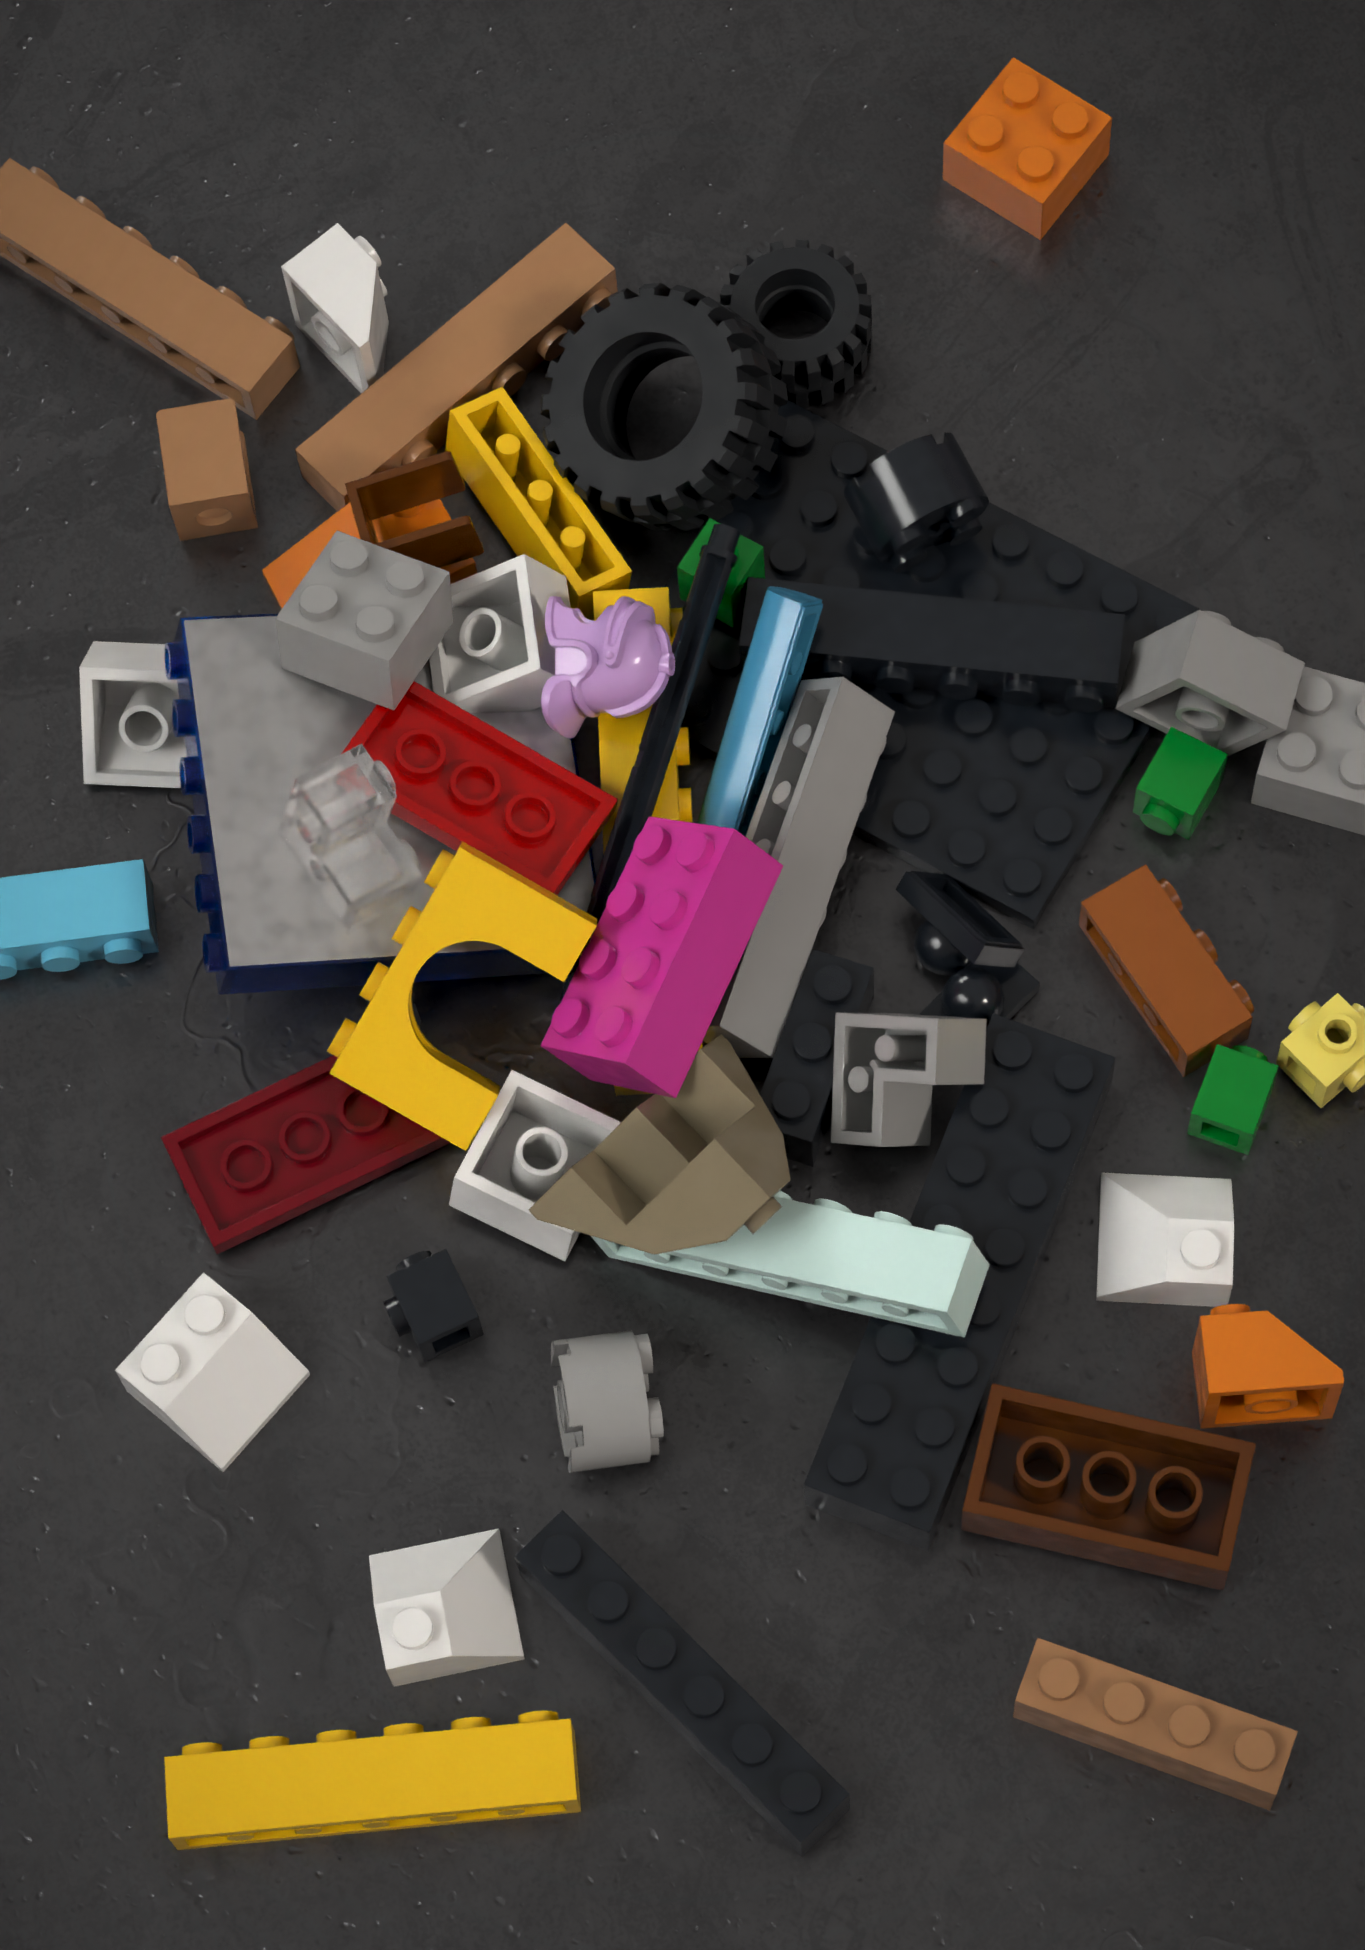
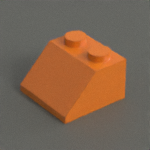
M1226 1304L1211 1309L1210 1315H1202L1199 1318L1192 1350L1200 1429L1333 1418L1344 1385L1343 1370L1269 1311L1250 1312L1248 1305Z

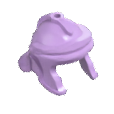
M623 596L614 605L608 606L597 620L593 621L583 616L579 608L573 609L566 606L561 597H549L545 613V629L549 644L555 648V676L547 679L542 689L541 707L545 721L551 729L571 739L576 736L586 717H598L600 713H609L615 718L629 717L644 711L656 702L663 693L669 677L674 675L675 657L666 630L655 622L653 607L643 602L635 601L633 598Z

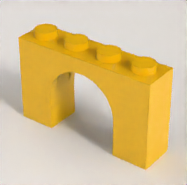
M462 841L454 855L442 849L424 881L425 884L434 888L433 893L422 911L410 905L391 938L401 944L402 947L390 967L379 961L377 962L359 996L370 1001L358 1023L345 1018L327 1052L337 1057L330 1071L331 1075L466 1151L497 1099L501 1086L444 1054L424 1036L417 1024L412 1007V989L418 971L431 956L447 946L465 941H483L507 949L564 982L595 930L597 918Z

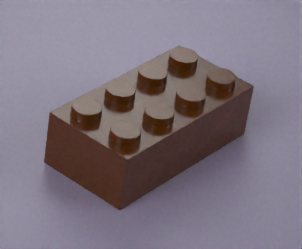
M992 1383L962 1510L961 1530L1223 1591L1229 1573L1256 1443Z

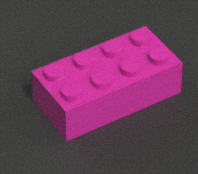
M649 816L634 842L633 851L616 887L607 899L606 908L588 946L580 956L579 965L561 1003L553 1013L551 1024L540 1046L591 1081L676 1098L783 869V865L736 829Z

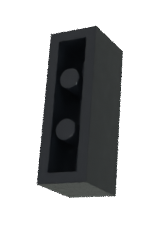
M812 949L760 1094L783 1134L787 1159L812 1167L814 1166L832 1115L835 1013H868L874 996L873 967Z

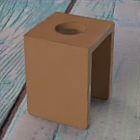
M228 398L159 410L156 413L168 504L180 541L258 528L244 433L239 429L235 401Z

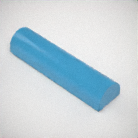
M767 587L697 823L733 828L746 836L801 681L823 608L822 599L787 588Z

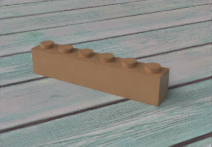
M11 158L0 168V256L223 399H233L238 409L255 420L260 417L300 368L294 344V335L282 322L271 316H267L265 319L260 318L249 311L244 301L232 290L224 286H219L217 289L202 281L195 269L183 259L177 256H171L168 259L155 251L147 238L130 226H124L121 229L108 221L103 212L89 199L83 196H78L74 199L59 190L53 178L42 169L32 166L28 170Z
M564 223L299 445L295 452L302 477L338 512L350 502L345 483L436 455L437 450L446 443L450 410L502 386L507 394L512 396L520 389L526 380L527 374L544 360L551 361L563 353L565 348L560 346L559 343L569 329L575 333L580 330L585 324L581 316L595 304L604 309L610 306L608 298L611 294L618 292L615 268L571 226Z

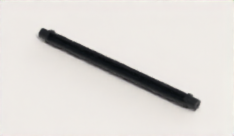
M714 524L708 544L702 546L699 553L701 558L688 594L683 617L679 622L672 644V652L675 657V672L673 676L669 677L663 693L652 705L639 745V752L632 767L591 892L587 913L597 918V925L606 908L607 899L616 887L633 851L637 836L642 831L648 817H652L732 567H735L738 559L734 553L741 533L728 525ZM592 935L590 936V938H589L588 942L586 943L584 949L588 946ZM581 954L565 980L560 1001H562L579 965Z

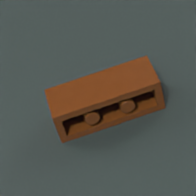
M1145 864L1082 901L1079 926L1182 1076L1185 1077L1211 1061L1217 1044L1231 1049L1232 1046L1239 1045L1248 1039L1253 1019L1251 1014L1254 1012V1006L1243 986L1235 979L1228 982L1215 964L1218 962V955L1205 932L1199 928L1192 931L1180 913L1183 911V905L1174 887L1165 878L1157 881Z

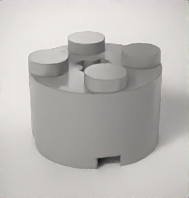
M629 1330L552 1341L551 1364L552 1367L560 1366L562 1380L557 1381L556 1386H553L555 1406L564 1457H569V1473L650 1462L651 1456L659 1455L658 1437L664 1436V1427L659 1398H647L646 1392H649L648 1374L653 1373L652 1349L648 1334L634 1335L633 1331Z

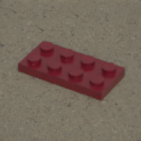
M334 1055L161 1137L216 1254H220L437 1150L450 1142L331 1075L330 1071L337 1060V1057Z

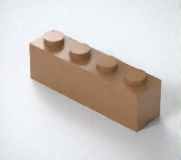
M1038 1637L1017 1693L1013 1718L1269 1811L1276 1798L1298 1732Z

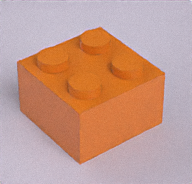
M1013 57L943 143V180L1041 240L1109 155L1112 117Z

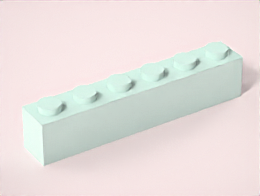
M779 1191L774 1196L782 1207L760 1229L752 1234L743 1225L728 1240L654 1255L591 1236L609 1258L964 1338L989 1268V1263L974 1243L973 1237L957 1227L939 1224L935 1226L934 1231L914 1227L908 1220L893 1213L878 1211L875 1212L874 1217L854 1214L846 1206L828 1199H815L813 1205L794 1201L788 1194Z

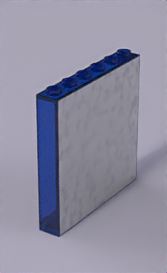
M279 613L180 618L174 642H166L164 648L166 677L168 680H177L179 699H173L172 702L173 732L175 737L185 738L187 757L180 758V786L183 795H192L195 814L189 815L187 819L188 847L191 854H200L202 874H197L195 877V901L198 913H208L210 934L203 935V962L206 973H216L218 995L365 985L377 962L379 961L390 967L402 947L401 944L391 938L410 905L422 911L433 893L434 888L425 884L424 881L442 849L453 855L456 853L450 847L331 779L332 765L377 704L282 669L275 618ZM428 659L414 681L434 692L430 661ZM542 707L532 711L470 713L579 776L573 738H566L551 729L545 721ZM591 847L557 895L587 912L591 900V892L596 880ZM465 941L447 946L431 956L418 971L414 982L542 974L547 972L501 946L483 941Z

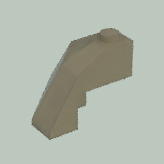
M720 1034L697 1052L676 1098L654 1094L636 1107L591 1153L570 1167L529 1211L537 1220L654 1255L726 1241L743 1225L754 1234L782 1207L774 1196L790 1181L783 1134L731 1043Z

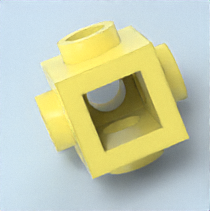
M1339 993L1334 995L1322 1007L1316 1001L1310 1003L1290 1023L1288 1029L1292 1033L1281 1041L1276 1064L1322 1108L1345 1087L1351 1092H1355L1365 1084V1008L1357 1003L1351 1006Z

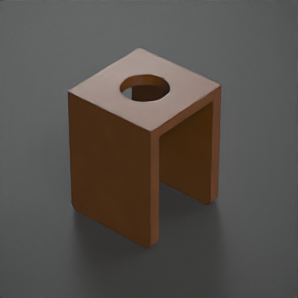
M443 452L345 483L361 540L438 568L484 553L482 542L470 516L467 515L378 543L372 520L457 494L466 489L462 475L451 452Z

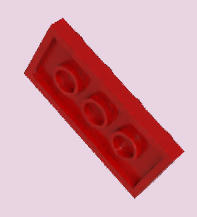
M415 681L395 710L378 704L375 706L332 765L331 779L451 849L457 851L463 841L555 895L559 894L616 811L618 799Z

